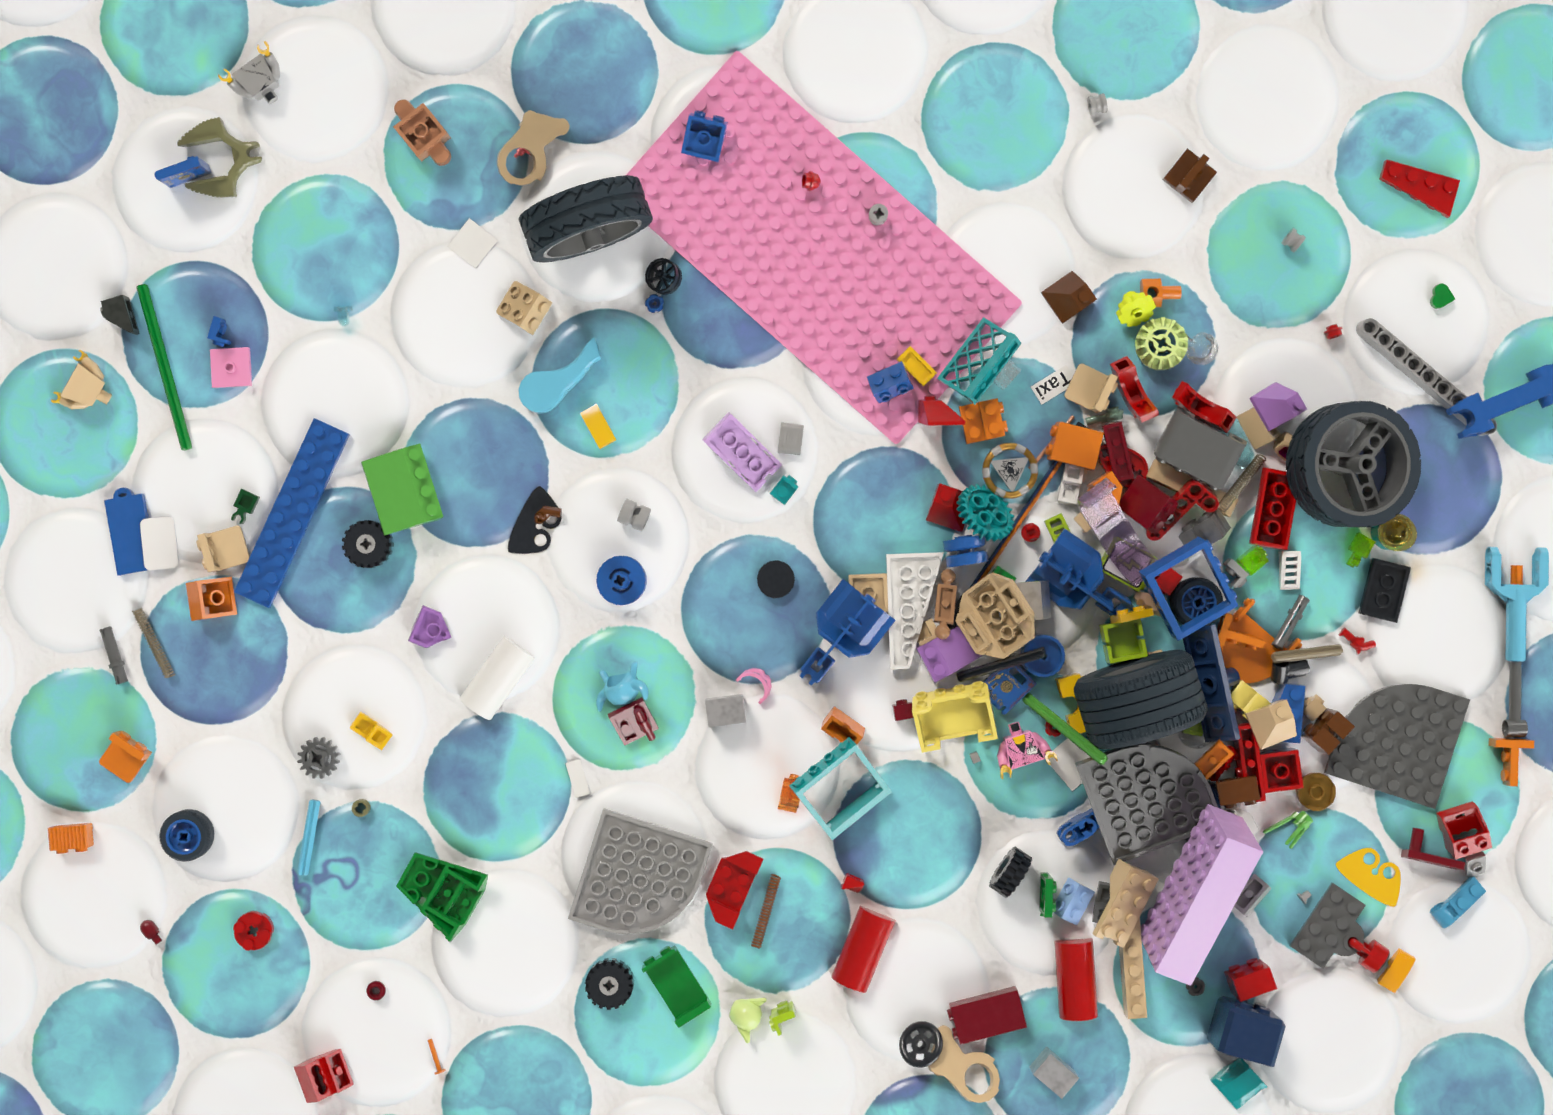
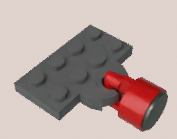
M1332 882L1289 945L1323 969L1334 953L1340 956L1358 954L1360 956L1358 963L1370 972L1377 973L1383 968L1390 956L1389 949L1376 940H1372L1369 944L1364 942V932L1356 922V919L1366 905Z

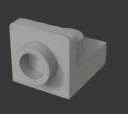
M1228 558L1223 563L1227 567L1225 571L1232 577L1236 576L1229 586L1231 588H1240L1246 583V577L1249 574L1233 559Z

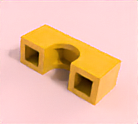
M1080 673L1055 678L1061 698L1070 696L1075 698L1074 686L1077 680L1083 677ZM1077 704L1075 712L1065 715L1067 724L1077 732L1084 733L1086 730Z

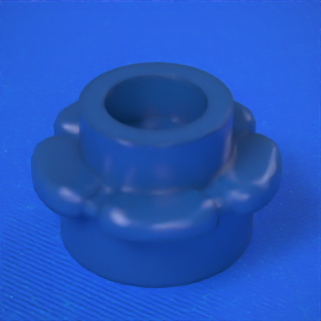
M652 294L646 299L645 306L648 307L649 312H660L663 309L664 300L661 296Z

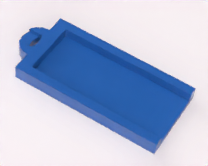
M119 488L114 492L113 499L104 500L117 576L147 571L144 566L140 522L143 519H148L145 495H134V492L129 488Z

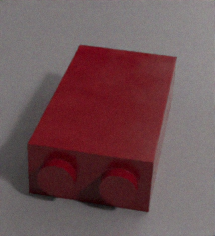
M1016 986L949 1003L950 1009L947 1010L949 1021H953L955 1028H951L954 1040L958 1039L960 1045L1027 1028Z

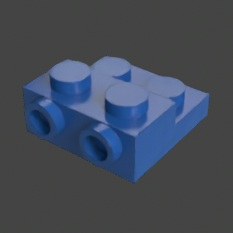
M701 111L690 113L681 153L719 162L728 122L724 121V117L713 115V118L705 117L706 113Z

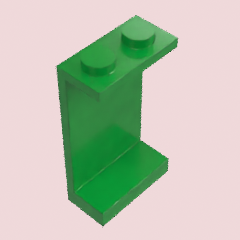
M675 945L671 948L666 946L660 951V955L655 958L651 956L643 962L644 965L641 970L643 973L646 971L675 1017L674 1022L678 1028L711 1008V1001Z

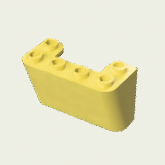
M976 681L969 685L959 684L948 689L938 688L931 692L921 691L916 693L912 699V713L922 753L940 750V740L978 734L979 742L998 739L989 688L982 681Z

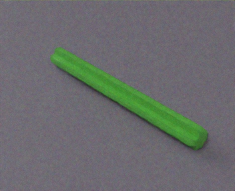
M1027 693L1022 698L1026 705L1098 764L1103 765L1107 762L1106 754L1031 693Z

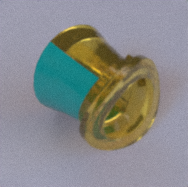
M1403 514L1396 515V517L1384 524L1371 527L1370 532L1373 542L1384 550H1407L1413 546L1417 538L1414 523Z

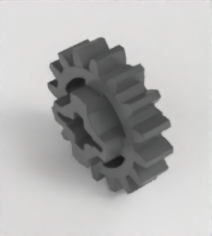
M314 737L313 742L310 739L307 740V746L301 745L303 752H298L297 754L301 756L297 763L303 764L300 770L306 769V776L312 773L313 779L317 778L318 775L320 779L325 778V774L327 776L332 775L331 770H337L335 764L340 763V760L336 759V757L341 754L335 752L338 746L332 747V740L325 742V737H322L320 741L318 737ZM316 745L324 746L327 749H320L319 746ZM318 755H321L322 758L319 761H317L316 757H318ZM329 755H331L330 764L328 762ZM312 766L318 767L319 770L313 769Z

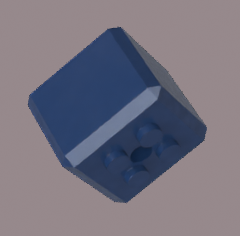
M1222 996L1217 1000L1207 1040L1221 1053L1274 1067L1286 1026L1281 1018L1263 1004L1256 1002L1251 1004L1247 1000L1240 1002L1237 998L1233 999Z

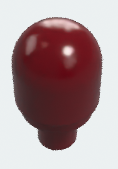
M152 920L143 921L140 925V931L148 940L152 939L155 945L162 942L158 935L160 931L157 925Z

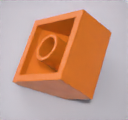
M232 577L186 583L191 621L237 615Z

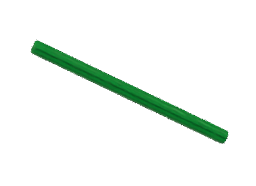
M141 284L136 288L180 448L183 451L192 449L191 440L148 285Z

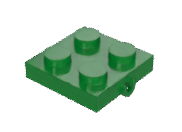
M1040 872L1039 911L1041 912L1040 916L1052 918L1053 912H1056V901L1053 900V893H1056L1057 885L1048 872Z

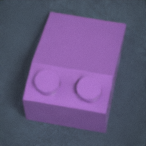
M958 625L950 629L948 638L943 640L935 638L916 647L934 683L983 656L974 652Z

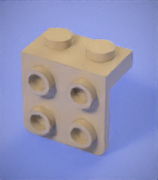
M514 281L497 308L496 313L533 335L548 312L552 302L540 293L518 281Z
M1079 364L1064 397L1098 414L1102 410L1105 411L1110 402L1108 397L1110 393L1115 392L1118 386L1116 382L1118 377L1113 374L1105 375L1085 364Z
M240 526L197 535V547L203 554L202 564L208 572H217L248 562L250 555Z

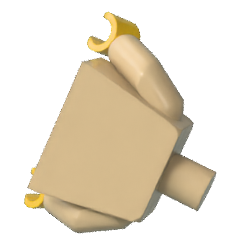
M78 350L82 356L79 359L73 356L74 360L78 361L76 368L62 393L53 392L57 394L58 399H51V402L61 404L70 409H86L88 406H93L96 399L107 405L112 394L102 390L105 384L102 371L88 357L87 353Z

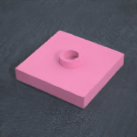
M249 347L210 349L212 388L252 386Z

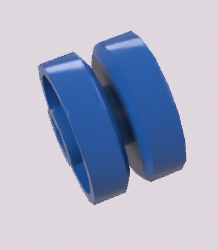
M979 535L954 537L955 539L943 541L944 551H956L957 553L945 558L947 568L989 561L987 551H975L974 549L983 547L986 544L985 536L980 539Z
M1037 634L1033 640L1020 648V653L1044 647L1047 656L1044 659L1041 658L1022 665L1026 671L1035 676H1053L1060 671L1064 664V647L1059 640L1052 636Z

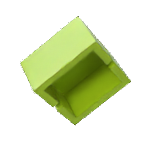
M1141 619L1099 625L1102 642L1106 643V645H1103L1106 663L1111 664L1148 656L1145 639H1137V636L1144 635Z

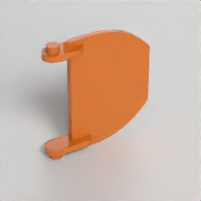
M1246 598L1243 602L1244 606H1241L1233 614L1229 629L1266 641L1264 648L1258 647L1256 651L1245 647L1246 643L1239 642L1237 645L1228 642V638H1226L1222 649L1225 668H1235L1240 675V680L1245 683H1255L1271 677V655L1273 652L1300 649L1302 647L1299 638H1296L1287 648L1283 647V650L1272 646L1271 644L1275 638L1246 614L1255 603L1253 598Z

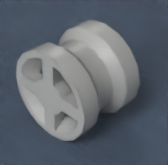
M1104 93L1099 94L1097 97L1088 96V109L1091 116L1096 115L1097 112L1107 113V100Z
M882 204L873 205L868 214L870 222L876 226L884 224L888 217L887 208Z
M1293 228L1285 236L1281 244L1289 246L1290 250L1294 253L1306 237L1299 235L1297 230Z

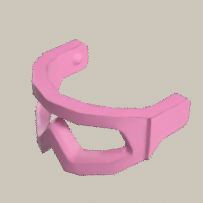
M752 668L745 670L736 681L738 682L745 676H753L759 679L765 690L763 698L758 702L761 704L770 695L771 679L762 669Z

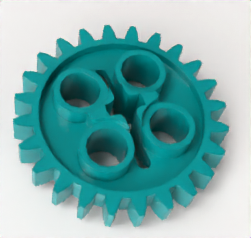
M978 484L975 486L970 485L958 496L957 504L959 507L957 510L961 512L958 516L964 518L962 524H968L967 530L972 529L973 535L978 533L980 539L985 536L986 541L992 539L995 542L997 539L1001 541L1013 529L1012 525L1015 522L1012 519L1014 515L1010 514L1012 508H1007L1009 502H1004V498L995 495L989 488L986 489L984 484L981 487Z

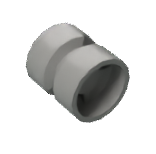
M626 499L620 510L617 522L625 525L631 524L632 528L642 532L651 513V508L644 505L637 506V502Z

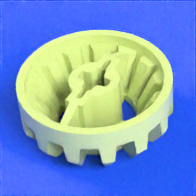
M1165 317L1152 319L1140 328L1135 340V350L1139 360L1145 366L1154 370H1168L1175 367L1182 361L1188 349V337L1184 328L1175 320ZM1157 330H1167L1166 334H1159L1157 336L1152 334ZM1170 332L1175 337V346L1171 344V340L1168 337ZM1162 339H1164V344L1167 346H1162V348H1159V343H1157L1156 341H1161ZM1148 342L1152 343L1155 353L1151 352ZM1166 351L1170 353L1166 356H1157L1158 353Z

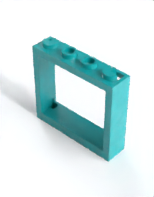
M850 737L840 742L834 750L825 754L823 759L812 765L808 771L802 776L797 777L789 785L831 840H834L892 792ZM855 753L876 780V783L829 822L825 823L804 796V793L850 755Z

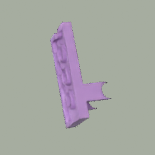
M730 412L702 439L755 492L766 482L764 478L768 474L773 475L782 466ZM752 437L757 442V444H755L750 438ZM728 461H730L735 467L733 468V467L728 463Z

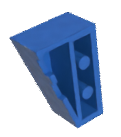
M1279 684L1271 702L1287 699L1295 719L1297 736L1282 742H1301L1305 697L1304 685Z

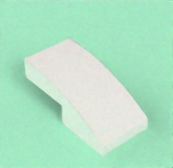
M1065 463L1058 492V503L1072 506L1077 505L1084 468Z

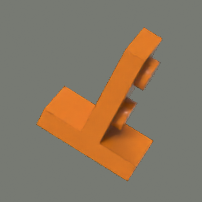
M1226 613L1220 617L1217 632L1221 651L1226 638H1228V642L1238 645L1239 642L1246 643L1245 647L1256 651L1258 647L1264 648L1266 641L1229 629L1233 618L1232 614Z
M1489 738V746L1504 748V751L1501 753L1503 762L1501 780L1503 784L1518 787L1519 748H1534V741L1529 739Z

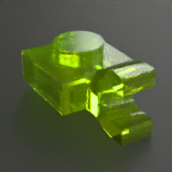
M1360 532L1356 533L1348 548L1353 553L1346 564L1352 568L1354 566L1358 567L1361 557L1364 559L1368 558L1376 541Z

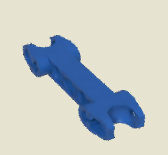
M1553 364L1544 365L1526 373L1529 382L1484 401H1482L1479 393H1475L1447 409L1448 415L1459 413L1466 419V428L1457 434L1458 438L1475 437L1494 429L1495 426L1491 419L1538 400L1542 408L1552 405Z
M1092 808L1083 814L1080 813L1058 828L1056 834L1066 846L1078 844L1099 829ZM1072 831V836L1065 838V835Z

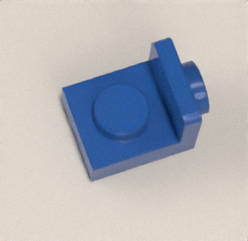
M213 316L207 338L213 340L212 344L217 346L231 345V341L221 338L227 329L226 320Z

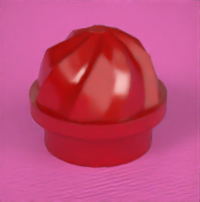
M813 171L803 174L802 188L811 191L819 187L821 180L818 174Z

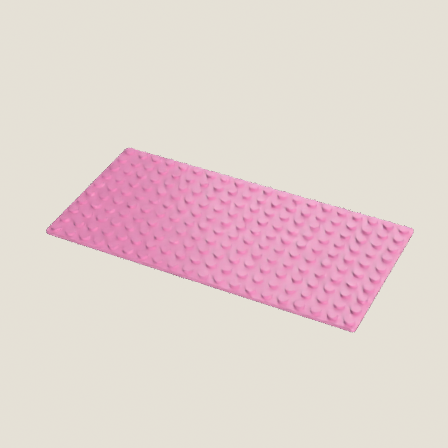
M739 51L734 52L626 174L640 179L645 200H647L653 216L649 227L894 444H898L918 422V400H923L924 396H936V399H938L948 388L947 385L937 378L982 318H986L1001 328L1022 304L1017 296ZM701 111L706 113L705 117L713 118V115L724 117V121L728 122L719 162L681 153L690 113ZM809 171L818 174L821 180L819 187L811 191L802 188V176ZM882 204L888 210V217L884 224L876 226L870 222L868 214L873 205ZM988 325L983 327L981 335L991 333ZM991 338L982 340L983 347L990 341ZM979 341L972 342L969 346L970 350L978 349ZM909 346L937 372L923 387L907 371L914 389L882 403H878L873 396L867 376L899 363L896 359ZM977 354L970 355L971 361ZM967 356L961 357L958 360V366L968 364ZM955 371L950 372L945 379L948 381L956 379Z

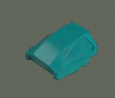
M1241 1058L1225 1066L1210 1079L1236 1110L1262 1089L1267 1088L1266 1084Z

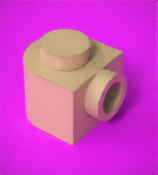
M1317 694L1310 698L1306 697L1304 699L1303 714L1310 721H1314L1326 710V707L1323 705L1324 700Z

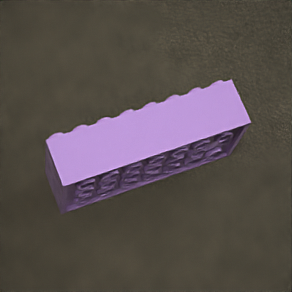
M1209 804L1201 811L1199 822L1192 828L1190 839L1183 845L1180 858L1174 862L1171 875L1167 876L1162 892L1158 893L1156 903L1149 910L1145 924L1141 925V940L1156 973L1190 986L1192 985L1263 854L1262 848L1242 817Z

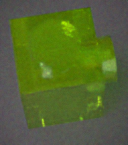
M1252 546L1235 562L1249 574L1248 576H1252L1269 560L1266 557L1268 554L1262 547Z

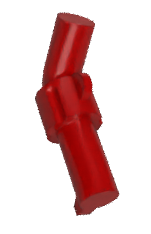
M1345 627L1338 634L1339 636H1344L1350 642V645L1356 650L1357 654L1376 647L1374 640L1364 643L1365 639L1363 637H1355Z

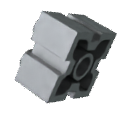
M1217 509L1214 512L1203 513L1198 521L1193 519L1186 523V526L1181 529L1183 532L1178 537L1183 545L1197 537L1208 540L1213 544L1222 539L1231 527L1221 511Z

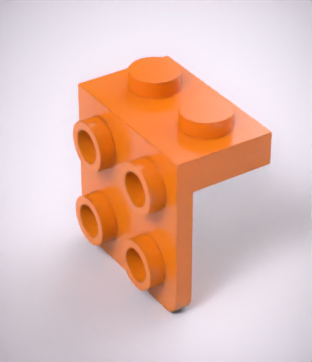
M124 731L113 732L109 737V740L112 742L100 758L99 763L126 783H130L152 752L144 744L132 739L128 733Z

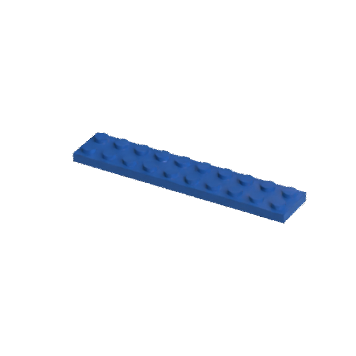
M313 418L234 590L235 593L271 608L350 436L349 433Z

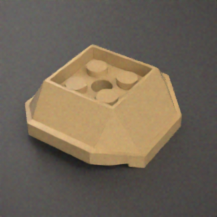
M990 573L962 594L956 623L976 654L1005 659L1035 638L1034 612L1013 579L996 573Z

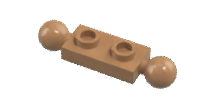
M951 569L942 571L941 580L944 584L937 585L934 622L939 623V625L935 629V635L942 640L949 637L950 629L947 624L953 625L957 586L951 585L956 579V574Z

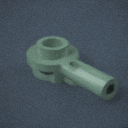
M1116 406L1107 409V413L1103 415L1085 418L1087 425L1098 422H1114L1123 418L1122 414L1124 411Z

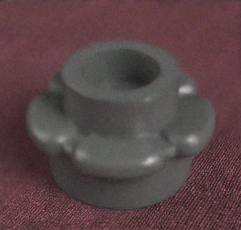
M1195 977L1191 986L1186 984V989H1188L1190 995L1199 996L1205 990V983L1203 980Z

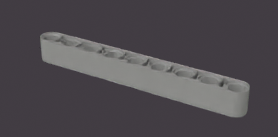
M1369 318L1357 324L1356 332L1363 340L1444 408L1449 409L1454 406V397L1458 401L1467 397L1375 319ZM1365 323L1371 327L1370 333L1365 331ZM1380 336L1385 338L1384 345L1379 342ZM1395 348L1400 351L1399 357L1394 355ZM1410 360L1413 361L1415 365L1413 370L1410 369L1408 365ZM1424 373H1427L1429 375L1428 382H1426L1423 378ZM1439 385L1444 388L1443 394L1438 392ZM1459 413L1453 414L1462 423L1467 425L1463 415ZM1491 419L1495 428L1485 433H1482L1479 436L1493 434L1497 429L1496 421L1494 419Z

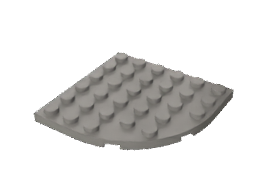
M603 808L568 919L618 934L644 933L667 924L685 909L697 892L713 843Z

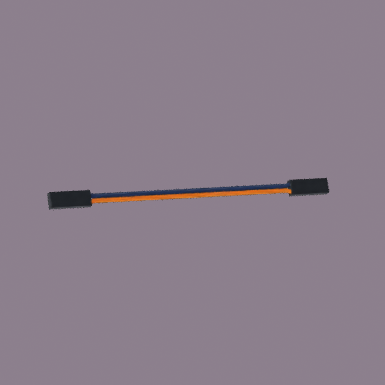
M1079 421L1076 423V426L1088 428ZM1053 462L1014 520L1013 529L1000 541L988 559L989 561L985 563L969 589L987 576L1062 462ZM962 595L955 603L953 626L955 627L957 625L956 617L957 613H959Z

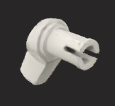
M1238 807L1224 808L1225 811L1242 817L1252 834L1259 830L1252 815Z

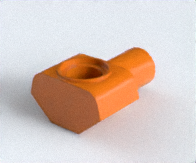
M1161 278L1141 279L1140 293L1144 292L1147 296L1149 288L1155 291L1156 295L1153 300L1156 307L1162 306V299H1181V286H1162Z

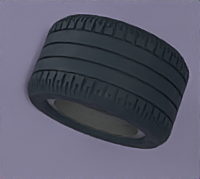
M1184 650L1163 651L1149 654L1147 657L1116 663L1079 678L1074 686V695L1088 740L1099 749L1122 748L1160 739L1200 723L1205 718L1208 708L1192 656Z

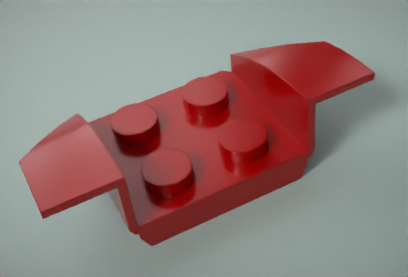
M744 851L720 859L706 891V898L715 922L733 930L749 889L764 860L763 858Z

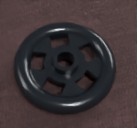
M926 1021L910 1024L903 1031L899 1040V1050L902 1058L906 1063L917 1068L933 1064L939 1058L943 1049V1038L939 1029ZM917 1030L919 1035L912 1038L911 1034ZM927 1030L932 1033L930 1038L924 1035ZM922 1041V1046L918 1047V1042ZM908 1044H911L913 1051H907ZM930 1044L935 1045L934 1051L932 1053L928 1052ZM924 1054L923 1060H917L916 1055Z

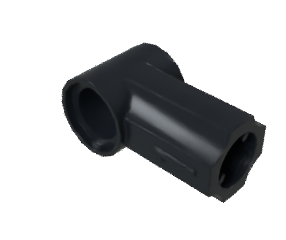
M1308 661L1272 662L1271 681L1276 684H1286L1288 679L1306 676L1310 673Z

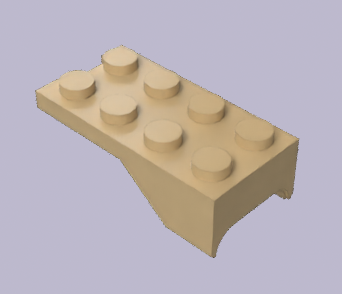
M1118 859L1110 874V900L1092 934L1101 939L1104 936L1111 938L1113 943L1124 948L1159 879L1146 870Z

